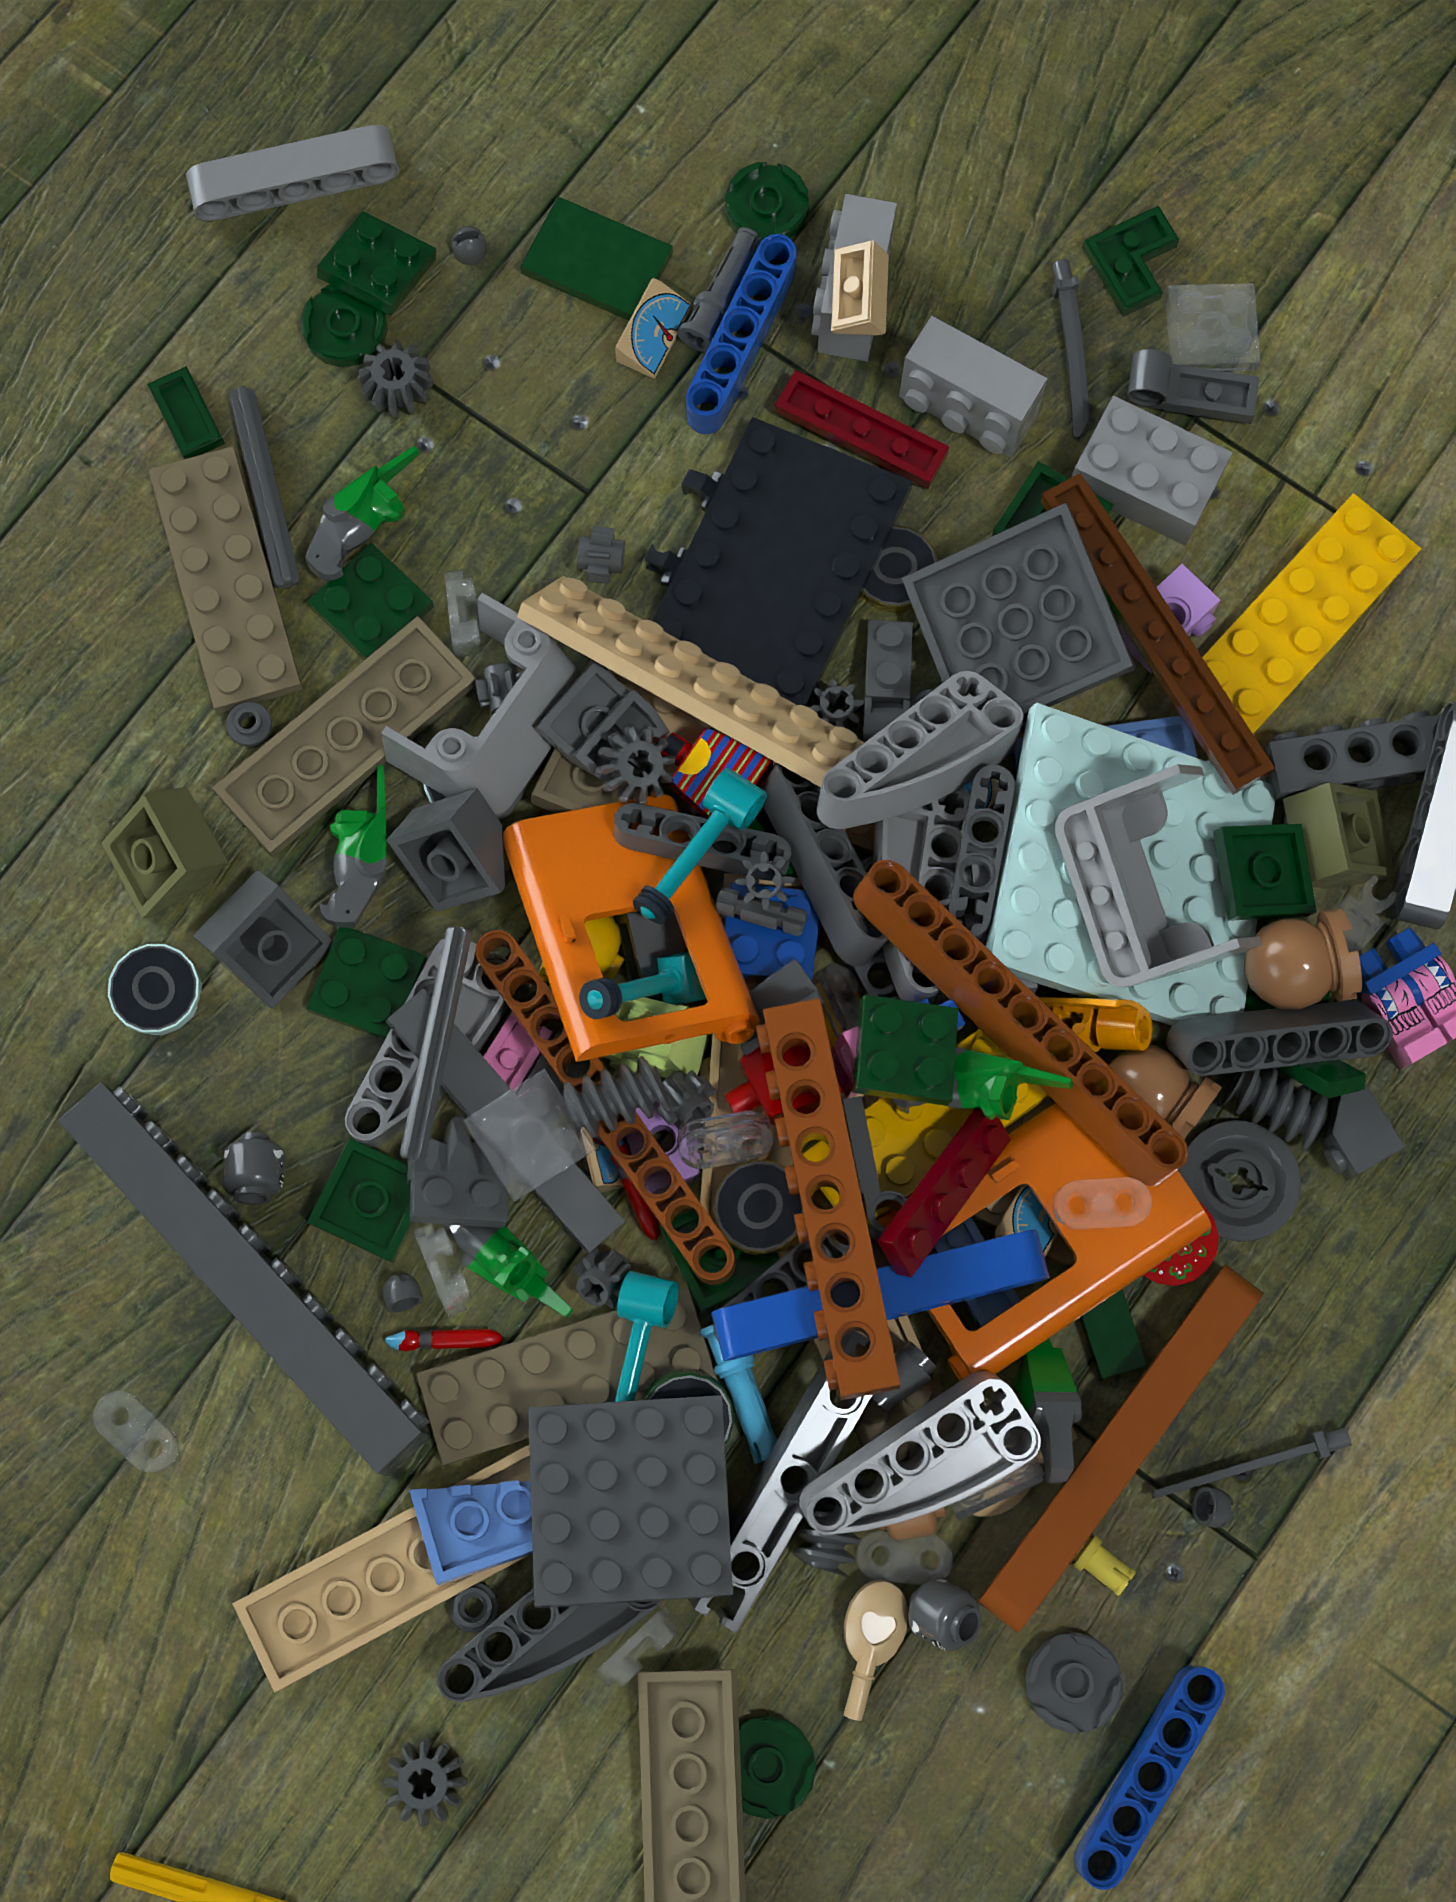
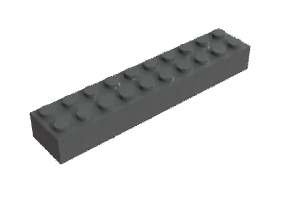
M100 1082L57 1121L377 1474L391 1476L432 1437L424 1428L430 1422L429 1419L412 1401L409 1402L404 1398L400 1402L392 1392L398 1385L380 1366L377 1367L373 1362L369 1366L365 1364L360 1357L366 1353V1350L348 1331L345 1332L341 1327L336 1331L333 1329L329 1322L335 1317L317 1297H313L309 1292L304 1296L297 1288L303 1284V1281L296 1273L277 1257L272 1261L266 1254L272 1249L271 1246L254 1228L251 1229L245 1222L239 1226L235 1220L241 1214L224 1195H220L214 1188L209 1192L204 1186L210 1180L194 1162L189 1161L183 1154L178 1157L175 1156L174 1152L180 1147L152 1120H149L147 1123L144 1122L143 1119L149 1115L146 1109L121 1086H118L113 1091Z

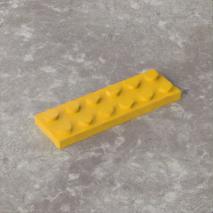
M1354 493L1202 657L1253 735L1422 549Z
M1015 1019V1021L1022 1026V1024ZM978 1029L956 1045L958 1048L1011 1059L981 1029ZM1029 1083L1018 1085L1017 1100L1010 1121L1000 1119L1004 1128L1010 1126L1050 1096L1039 1085ZM882 1097L866 1108L864 1111L881 1192L895 1191L909 1198L974 1109H954L944 1105L925 1103L909 1107V1113L907 1114L896 1107L892 1098ZM821 1140L804 1152L803 1155L810 1161L818 1162L828 1156L830 1148ZM821 1187L820 1189L832 1206L835 1207L840 1200L838 1192L831 1187ZM883 1207L875 1212L876 1220L890 1212L893 1208Z

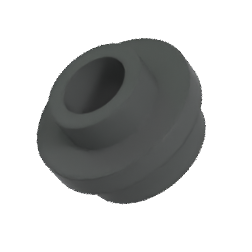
M245 702L231 710L227 718L226 727L230 737L237 744L252 747L263 743L269 737L272 730V719L269 712L262 705L255 702ZM254 717L256 718V723L252 728L244 729L241 727V723L245 718Z
M478 1583L452 1597L450 1601V1615L453 1622L460 1629L467 1632L483 1631L495 1621L498 1614L499 1605L495 1593L491 1588L482 1583ZM473 1597L480 1599L483 1603V1612L478 1617H472L466 1611V1603Z

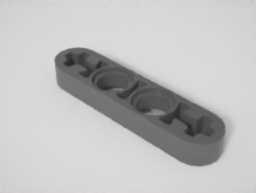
M988 765L981 768L973 780L948 911L954 917H962L968 898L977 899L973 917L975 920L981 921V924H974L970 932L978 940L985 935L991 920L1015 790V780L1012 774L1006 768L999 765ZM990 779L999 780L998 787L1005 790L997 793L993 810L984 808L988 790L980 786L987 785ZM979 821L991 822L996 826L998 837L989 843L977 841L972 834V826ZM970 865H981L988 871L990 880L982 887H973L965 881L963 871ZM958 893L966 897L959 898ZM986 898V903L979 899Z
M630 803L623 805L615 813L613 836L618 844L627 849L677 860L691 840L685 843H676L671 841L667 834L671 831L682 830L687 832L693 839L708 819L640 803ZM632 823L641 824L637 827V830L629 829ZM727 825L713 844L721 840L729 841L737 849L732 853L726 854L716 851L711 845L697 863L700 866L747 876L749 870L744 867L742 861L746 859L754 865L761 863L760 856L762 851H767L768 854L775 855L773 861H769L771 864L775 865L782 858L788 860L784 868L781 869L783 874L786 875L790 864L791 847L783 837L749 828L740 831L734 826ZM655 827L660 828L659 836L653 835ZM745 847L751 848L749 857L744 856ZM772 869L769 872L758 870L755 874L758 879L772 881L776 875Z

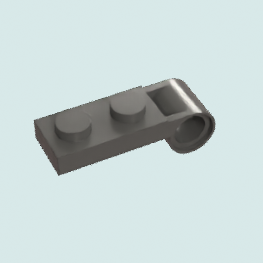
M1144 349L1133 354L1127 398L1131 403L1138 406L1251 424L1255 416L1259 377L1172 364V358L1169 354L1160 350Z
M868 620L865 705L862 723V741L864 743L910 708L913 622Z
M862 1096L842 1099V1106L869 1235L877 1241L887 1227L878 1223L875 1212L883 1207H891L898 1212L907 1201V1198L895 1191L881 1192Z

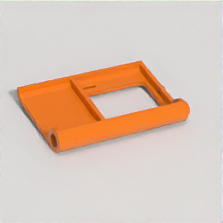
M661 795L657 798L648 796L647 802L644 803V805L680 813L676 801L668 795ZM634 799L624 803L616 802L524 819L513 823L505 829L502 834L503 845L576 1062L660 1044H670L675 1041L714 1033L719 1041L730 1044L743 1043L753 1036L756 1026L760 1024L759 1016L720 915L716 911L715 902L700 865L694 867L670 898V901L674 906L673 911L707 1003L699 1007L632 1021H622L617 1018L616 1014L601 1019H593L582 1010L579 1001L582 986L588 981L603 978L584 924L590 920L638 911L633 905L635 897L641 893L644 886L655 888L676 861L630 850L616 842L613 836L615 813L623 805L636 803ZM632 823L629 829L637 830V827L641 824ZM655 827L653 835L659 836V827ZM682 830L671 831L667 834L668 838L676 843H685L690 840L688 833Z
M1084 1086L1089 1093H1091V1091L1086 1086ZM1054 1103L1010 1132L1008 1135L1011 1141L944 1234L1018 1185L1025 1184L1032 1190L1073 1252L1075 1261L1071 1267L975 1331H969L963 1326L950 1305L927 1310L950 1345L953 1356L947 1359V1362L959 1381L977 1371H989L997 1374L1209 1231L1212 1226L1208 1215L1179 1171L1177 1170L1158 1186L1149 1187L1142 1185L1057 1103ZM1119 1120L1124 1127H1126V1125L1121 1120ZM893 1209L877 1221L880 1225L887 1227L898 1212Z

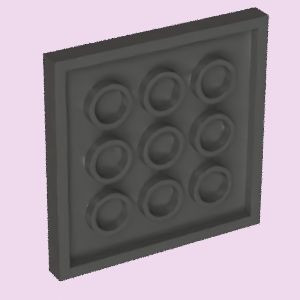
M1067 503L902 578L942 682H945L952 675L961 671L976 672L1015 701L1022 709L1023 719L1028 716L1029 708L1036 703L1051 707L1136 669Z
M722 1395L528 1407L535 1608L733 1596Z

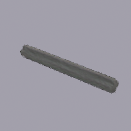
M239 386L230 392L229 397L273 582L277 588L290 589L292 586L299 584L300 577L256 394L253 388Z
M449 926L445 933L400 1150L401 1157L405 1159L424 1161L427 1156L472 937L471 931L463 927Z

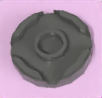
M1077 1632L1057 1634L1042 1642L1029 1658L1024 1676L1026 1696L1035 1713L1051 1727L1068 1733L1090 1731L1107 1723L1119 1707L1123 1692L1120 1667L1112 1651L1098 1639Z

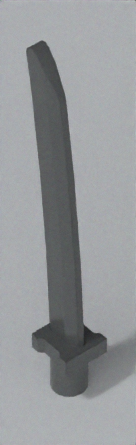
M1062 259L1052 264L1055 276L1052 293L1053 298L1058 297L1069 376L1072 438L1078 440L1089 420L1087 376L1076 298L1080 282L1078 276L1072 277L1069 260Z
M1346 1427L1323 1433V1430L1310 1433L1313 1440L1311 1443L1151 1491L1153 1499L1314 1451L1317 1452L1319 1459L1330 1457V1452L1352 1446Z

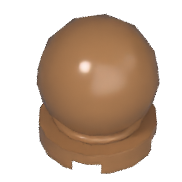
M1341 908L1321 911L1318 914L1316 926L1303 919H1281L1262 927L1256 936H1260L1263 945L1248 950L1244 962L1245 975L1250 989L1265 1002L1277 1009L1300 1010L1318 1003L1328 991L1332 993L1337 1002L1357 999L1356 993L1362 991L1361 965L1358 950L1348 952L1343 931L1350 930L1352 927L1346 913Z
M1149 1045L1144 1051L1125 1050L1108 1063V1066L1179 1133L1183 1139L1195 1127L1222 1088L1207 1076L1200 1086L1197 1082L1192 1084L1187 1067L1172 1053L1155 1045Z

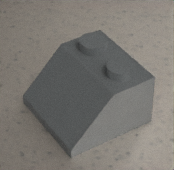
M478 788L413 809L387 838V842L436 912L501 893L505 888L502 824Z
M258 870L193 935L225 968L271 1009L321 959L333 944V940L276 883Z

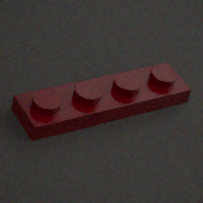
M797 370L792 374L775 404L774 413L926 489H929L949 453V446Z
M975 1108L878 1238L877 1241L896 1275L913 1277L1011 1141L1001 1120L997 1116L990 1120L985 1117L981 1108Z

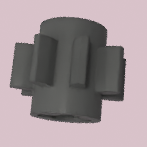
M593 526L591 537L580 536L577 569L587 570L588 581L609 583L612 573L622 574L625 540L615 539L614 528Z
M506 662L488 666L483 671L485 679L475 681L481 708L490 706L492 715L523 673H518L517 666L513 663Z
M831 679L830 687L824 692L817 688L814 689L813 698L820 705H812L809 708L814 710L819 718L836 727L847 728L850 726L853 729H858L860 720L853 713L863 711L865 702L860 699L854 700V684L845 688L837 686L835 679ZM839 704L844 706V712L839 709L834 714L828 711L829 706L831 708H836Z
M762 851L760 856L761 863L754 865L749 860L744 859L742 861L744 867L749 871L746 878L736 879L735 883L747 885L750 892L744 898L745 903L753 901L755 897L762 898L763 909L769 910L771 906L770 898L777 896L781 901L787 902L789 900L782 889L785 883H793L796 881V878L791 876L784 877L781 869L784 868L788 861L786 858L780 859L774 865L769 863L768 852ZM758 870L762 872L774 870L776 875L772 881L777 886L773 892L769 889L757 891L755 887L759 880L755 876Z
M690 1070L688 1074L676 1072L662 1082L672 1111L666 1112L661 1105L656 1111L668 1125L674 1123L679 1130H682L684 1127L695 1129L708 1121L715 1105L709 1097L716 1090L703 1075L698 1077L693 1070Z
M595 1248L573 1269V1273L580 1277L576 1284V1290L587 1303L593 1306H600L606 1302L612 1309L618 1303L622 1283L628 1272H630L631 1266L625 1257L615 1250L604 1251L601 1254Z

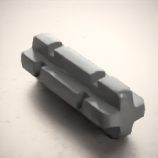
M724 887L719 892L716 901V911L719 914L732 918L737 914L740 915V920L774 930L777 927H782L784 933L801 936L805 929L807 912L803 909L793 906L785 909L782 907V903L770 900L771 906L769 910H764L762 898L755 897L753 901L745 903V897L740 895V891Z

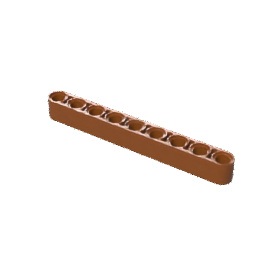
M880 860L873 864L854 890L853 899L859 911L950 1000L952 999L956 1006L1012 1060L1021 1061L1023 1066L1071 1078L1073 1081L1072 1089L1039 1086L1135 1180L1149 1187L1158 1186L1185 1165L1188 1159V1148L1181 1135L903 866L891 860ZM945 952L950 954L953 957V959L950 958ZM980 985H981L982 987H984V988L988 991V993H987L986 991H984V990L980 987ZM1015 1019L1018 1020V1021L1022 1024V1026L1019 1025V1024L1015 1021ZM1084 1086H1086L1091 1091V1093H1089ZM1119 1120H1121L1126 1125V1127H1124Z
M492 930L485 933L476 945V957L483 971L563 1086L564 1083L570 1082L578 1093L582 1092L583 1077L572 1078L566 1074L567 1065L575 1057L565 1028L562 1034L554 1040H545L540 1037V1030L545 1023L559 1021L563 1024L553 993L509 933L502 930ZM506 947L511 950L510 957L505 963L493 965L488 962L489 954L493 949ZM533 984L537 987L536 995L532 1000L528 1002L514 1000V993L519 986ZM599 1058L589 1059L590 1069L586 1075L591 1078L596 1086H599L601 1084V1070L606 1068ZM637 1112L635 1124L632 1125L628 1124L621 1114L617 1115V1130L611 1131L603 1121H599V1137L696 1276L702 1282L709 1285H720L727 1282L736 1268L735 1256L730 1244ZM628 1134H638L644 1138L642 1150L635 1155H625L619 1151L621 1139ZM655 1172L667 1173L672 1178L670 1188L662 1194H653L646 1189L648 1177ZM684 1210L695 1212L699 1216V1223L694 1231L682 1234L673 1228V1220L679 1212ZM711 1249H718L727 1256L725 1267L717 1273H708L700 1267L702 1255Z
M1226 1264L1222 1266L1075 1466L1068 1480L1062 1484L979 1598L978 1603L1016 1633L1020 1632L1262 1298L1264 1292Z

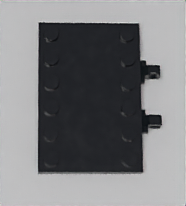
M752 417L725 474L714 471L712 477L704 473L689 469L682 482L683 493L685 495L693 493L700 496L703 502L701 507L705 511L688 549L680 548L678 554L675 555L670 550L664 553L657 551L654 545L651 544L644 558L647 565L646 569L662 575L661 584L668 587L652 621L659 624L664 632L678 640L688 641L697 645L702 653L716 661L735 666L740 671V674L752 681L773 687L781 697L790 702L808 707L813 698V691L818 687L912 490V481Z

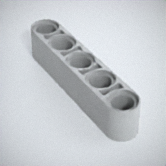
M369 125L203 162L191 167L186 173L195 216L201 220L215 221L385 183L398 175L399 165L390 130L383 125Z

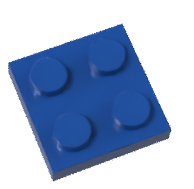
M731 882L730 889L740 891L741 896L745 897L750 892L747 885ZM756 885L755 888L759 892L763 889H769L773 892L776 887ZM783 888L782 891L789 899L787 902L781 901L777 896L770 898L772 901L782 903V907L785 909L793 906L807 912V922L801 936L784 933L782 927H777L774 930L740 920L741 917L735 914L734 918L726 916L725 931L744 978L764 980L796 958L810 979L813 980L820 919L805 890Z

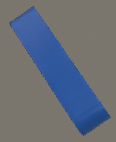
M769 235L759 244L688 388L686 395L687 422L691 429L697 433L712 434L718 431L724 424L794 280L797 252L793 241L785 235ZM773 259H779L784 261L785 263L776 266L770 264L768 261ZM754 295H764L768 299L765 301L758 302L752 300L750 297ZM743 330L751 335L745 338H738L732 335V333ZM725 366L731 368L733 372L722 375L714 370ZM701 403H711L715 408L705 412L700 411L696 406Z
M1188 1665L1180 1669L1174 1676L1079 1843L1074 1855L1075 1867L1078 1874L1092 1887L1100 1890L1111 1889L1117 1886L1123 1879L1222 1704L1225 1695L1224 1683L1214 1670L1198 1665ZM1203 1675L1209 1684L1208 1696L1203 1701L1194 1703L1188 1695L1187 1687L1193 1677ZM1173 1718H1179L1185 1727L1184 1738L1176 1745H1168L1163 1738L1164 1725ZM1147 1762H1155L1160 1769V1780L1156 1786L1144 1789L1138 1781L1139 1769ZM1122 1806H1132L1136 1813L1135 1824L1127 1832H1118L1113 1825L1114 1813ZM1098 1850L1108 1851L1111 1856L1110 1869L1101 1876L1091 1875L1088 1870L1089 1857Z

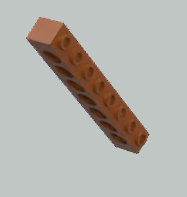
M820 998L763 1009L765 1024L757 1025L756 1029L761 1054L771 1052L774 1070L765 1072L771 1101L781 1100L784 1117L775 1119L780 1148L790 1146L794 1164L784 1166L790 1195L800 1194L803 1213L794 1214L799 1243L809 1242L813 1261L804 1262L809 1292L819 1290L823 1310L813 1311L819 1341L829 1339L833 1359L823 1361L829 1390L839 1389L841 1400L900 1389L901 1384ZM795 1046L803 1047L810 1053L807 1063L799 1067L790 1066L783 1060L785 1052ZM802 1093H811L818 1097L820 1105L814 1112L802 1114L792 1106L794 1099ZM815 1139L824 1141L830 1148L828 1156L818 1162L810 1161L802 1154L804 1145ZM821 1187L835 1189L840 1196L838 1204L829 1210L817 1208L811 1200L813 1193ZM833 1234L845 1237L850 1244L847 1254L841 1258L826 1256L821 1249L822 1242L826 1237ZM844 1282L853 1284L860 1292V1298L857 1303L847 1308L836 1305L831 1298V1292L834 1287ZM859 1331L868 1337L870 1348L863 1356L851 1357L842 1350L841 1341L847 1333Z

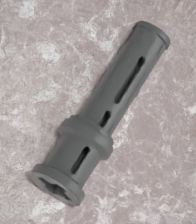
M743 227L738 229L732 245L722 260L710 286L706 291L697 294L693 302L695 309L687 323L681 324L677 332L682 342L694 350L707 352L730 305L729 303L739 287L759 244L762 242L761 237H757L755 242H753L758 235L755 231Z

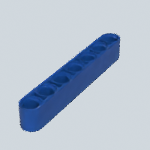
M1036 1229L928 1255L912 1278L896 1275L891 1265L877 1268L887 1320L1032 1284L1050 1277ZM844 1282L834 1287L831 1292V1298L836 1305L847 1308L857 1303L860 1298V1292L853 1284ZM807 1286L713 1311L711 1314L723 1361L817 1339L818 1333L813 1311L823 1310L819 1290L809 1292Z

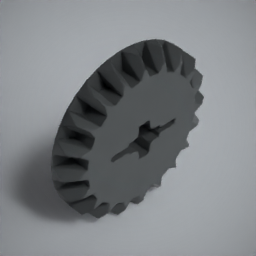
M1227 1121L1209 1127L1200 1133L1189 1144L1188 1159L1179 1171L1197 1200L1213 1216L1219 1239L1244 1242L1259 1240L1274 1233L1291 1217L1300 1196V1172L1292 1151L1274 1132L1271 1133L1266 1127L1252 1122ZM1238 1170H1242L1245 1172L1244 1180L1260 1190L1243 1188L1238 1194L1232 1192L1233 1184L1226 1181V1178L1221 1175H1235Z

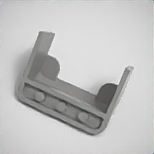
M481 593L477 599L479 630L505 646V653L508 659L513 664L522 668L524 672L479 736L475 738L465 731L456 728L444 729L432 738L426 748H423L388 726L384 728L381 735L386 762L447 798L478 788L498 820H502L514 810L555 749L534 727L577 680L581 672L548 634L517 618V612Z
M1174 765L1069 806L1059 814L1056 820L1055 834L1100 970L1104 978L1114 986L1129 987L1199 968L1263 945L1260 936L1236 938L1214 946L1209 932L1200 924L1185 922L1169 927L1140 840L1158 833L1167 821L1168 810L1162 792L1205 776L1200 766Z

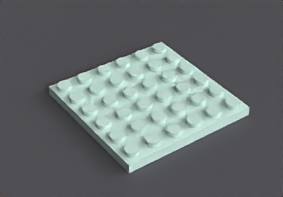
M1040 703L1034 704L1029 708L986 948L1016 977L1082 998L1133 1000L1148 1010L1152 1020L1171 1026L1179 1020L1186 1018L1244 1012L1248 987L1244 969L1247 951L1199 968L1135 986L1117 987L1109 983L1100 970L1055 834V824L1059 814L1067 807L1177 764L1202 767L1205 776L1162 792L1168 810L1167 821L1158 833L1140 841L1169 927L1185 922L1200 924L1209 932L1213 944L1216 946L1236 938L1255 937L1258 919L1227 920L1213 831L1222 826L1272 825L1275 805L1272 784L1259 780L1232 795L1212 763Z

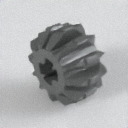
M397 339L392 345V349L386 350L383 345L378 343L376 347L378 355L365 354L363 359L365 368L359 369L358 372L359 382L363 384L361 388L362 396L366 401H372L373 409L377 413L388 407L390 415L396 418L399 408L405 407L406 411L413 415L415 411L413 402L426 404L428 400L426 390L431 389L433 386V378L429 374L431 369L429 361L425 357H419L418 349L414 345L403 351L402 345Z
M634 726L624 729V738L616 732L609 735L608 740L613 749L603 747L598 751V755L602 759L609 761L608 765L596 768L597 775L609 773L611 777L604 784L603 789L606 792H610L619 786L617 796L618 801L621 803L627 802L632 795L634 801L640 804L647 802L648 793L654 798L663 795L659 782L670 783L673 779L671 773L663 770V766L675 763L674 756L662 757L660 753L667 747L668 741L661 739L652 744L653 729L646 728L638 735ZM638 756L637 764L643 767V772L632 774L634 767L628 764V759Z
M429 1737L423 1738L420 1742V1756L414 1746L407 1742L401 1747L402 1754L407 1763L397 1757H391L387 1762L390 1769L397 1772L399 1776H388L382 1780L383 1787L398 1788V1793L388 1798L386 1803L388 1807H394L403 1800L406 1804L400 1814V1820L403 1822L408 1821L416 1809L418 1810L419 1825L421 1827L427 1826L430 1821V1808L433 1810L436 1818L443 1822L449 1817L444 1802L451 1806L459 1807L463 1801L461 1796L450 1788H460L467 1785V1777L462 1775L452 1776L451 1771L460 1767L464 1761L460 1756L455 1757L448 1764L443 1760L450 1749V1745L446 1742H443L438 1747L435 1755H433L431 1739ZM416 1770L419 1775L426 1770H430L433 1773L431 1782L436 1786L434 1793L431 1788L424 1794L417 1790L419 1781L414 1777Z

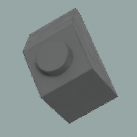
M639 911L613 916L620 930V947L628 981L659 974L657 957L685 953L688 949L674 911L669 914V917H666V921L662 925L645 918ZM662 993L647 996L645 998L658 1001Z
M1366 1083L1365 1089L1332 1097L1322 1142L1327 1148L1324 1150V1156L1332 1170L1337 1174L1342 1173L1346 1181L1405 1148V1145Z

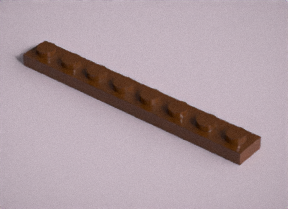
M1079 473L1042 493L1040 501L1047 511L1064 503H1067L1111 610L1232 795L1271 774L1275 768L1082 474Z

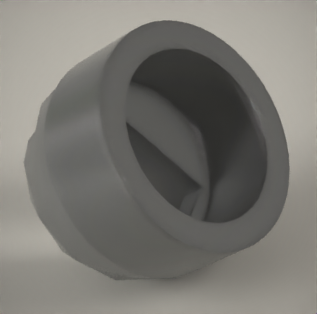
M463 226L457 229L452 238L453 254L462 264L474 265L484 259L487 252L484 235L473 226Z
M403 1273L399 1277L393 1275L384 1284L383 1299L387 1311L390 1313L409 1310L424 1300L416 1279L407 1273Z
M1203 1487L1194 1496L1192 1503L1193 1517L1201 1526L1223 1527L1234 1516V1512H1231V1505L1234 1504L1228 1493L1220 1489Z

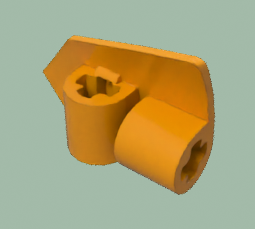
M1039 997L1094 1052L1099 1051L1100 1048L1107 1050L1144 1051L1150 1044L1152 1037L1151 1016L1146 1008L1133 1000Z

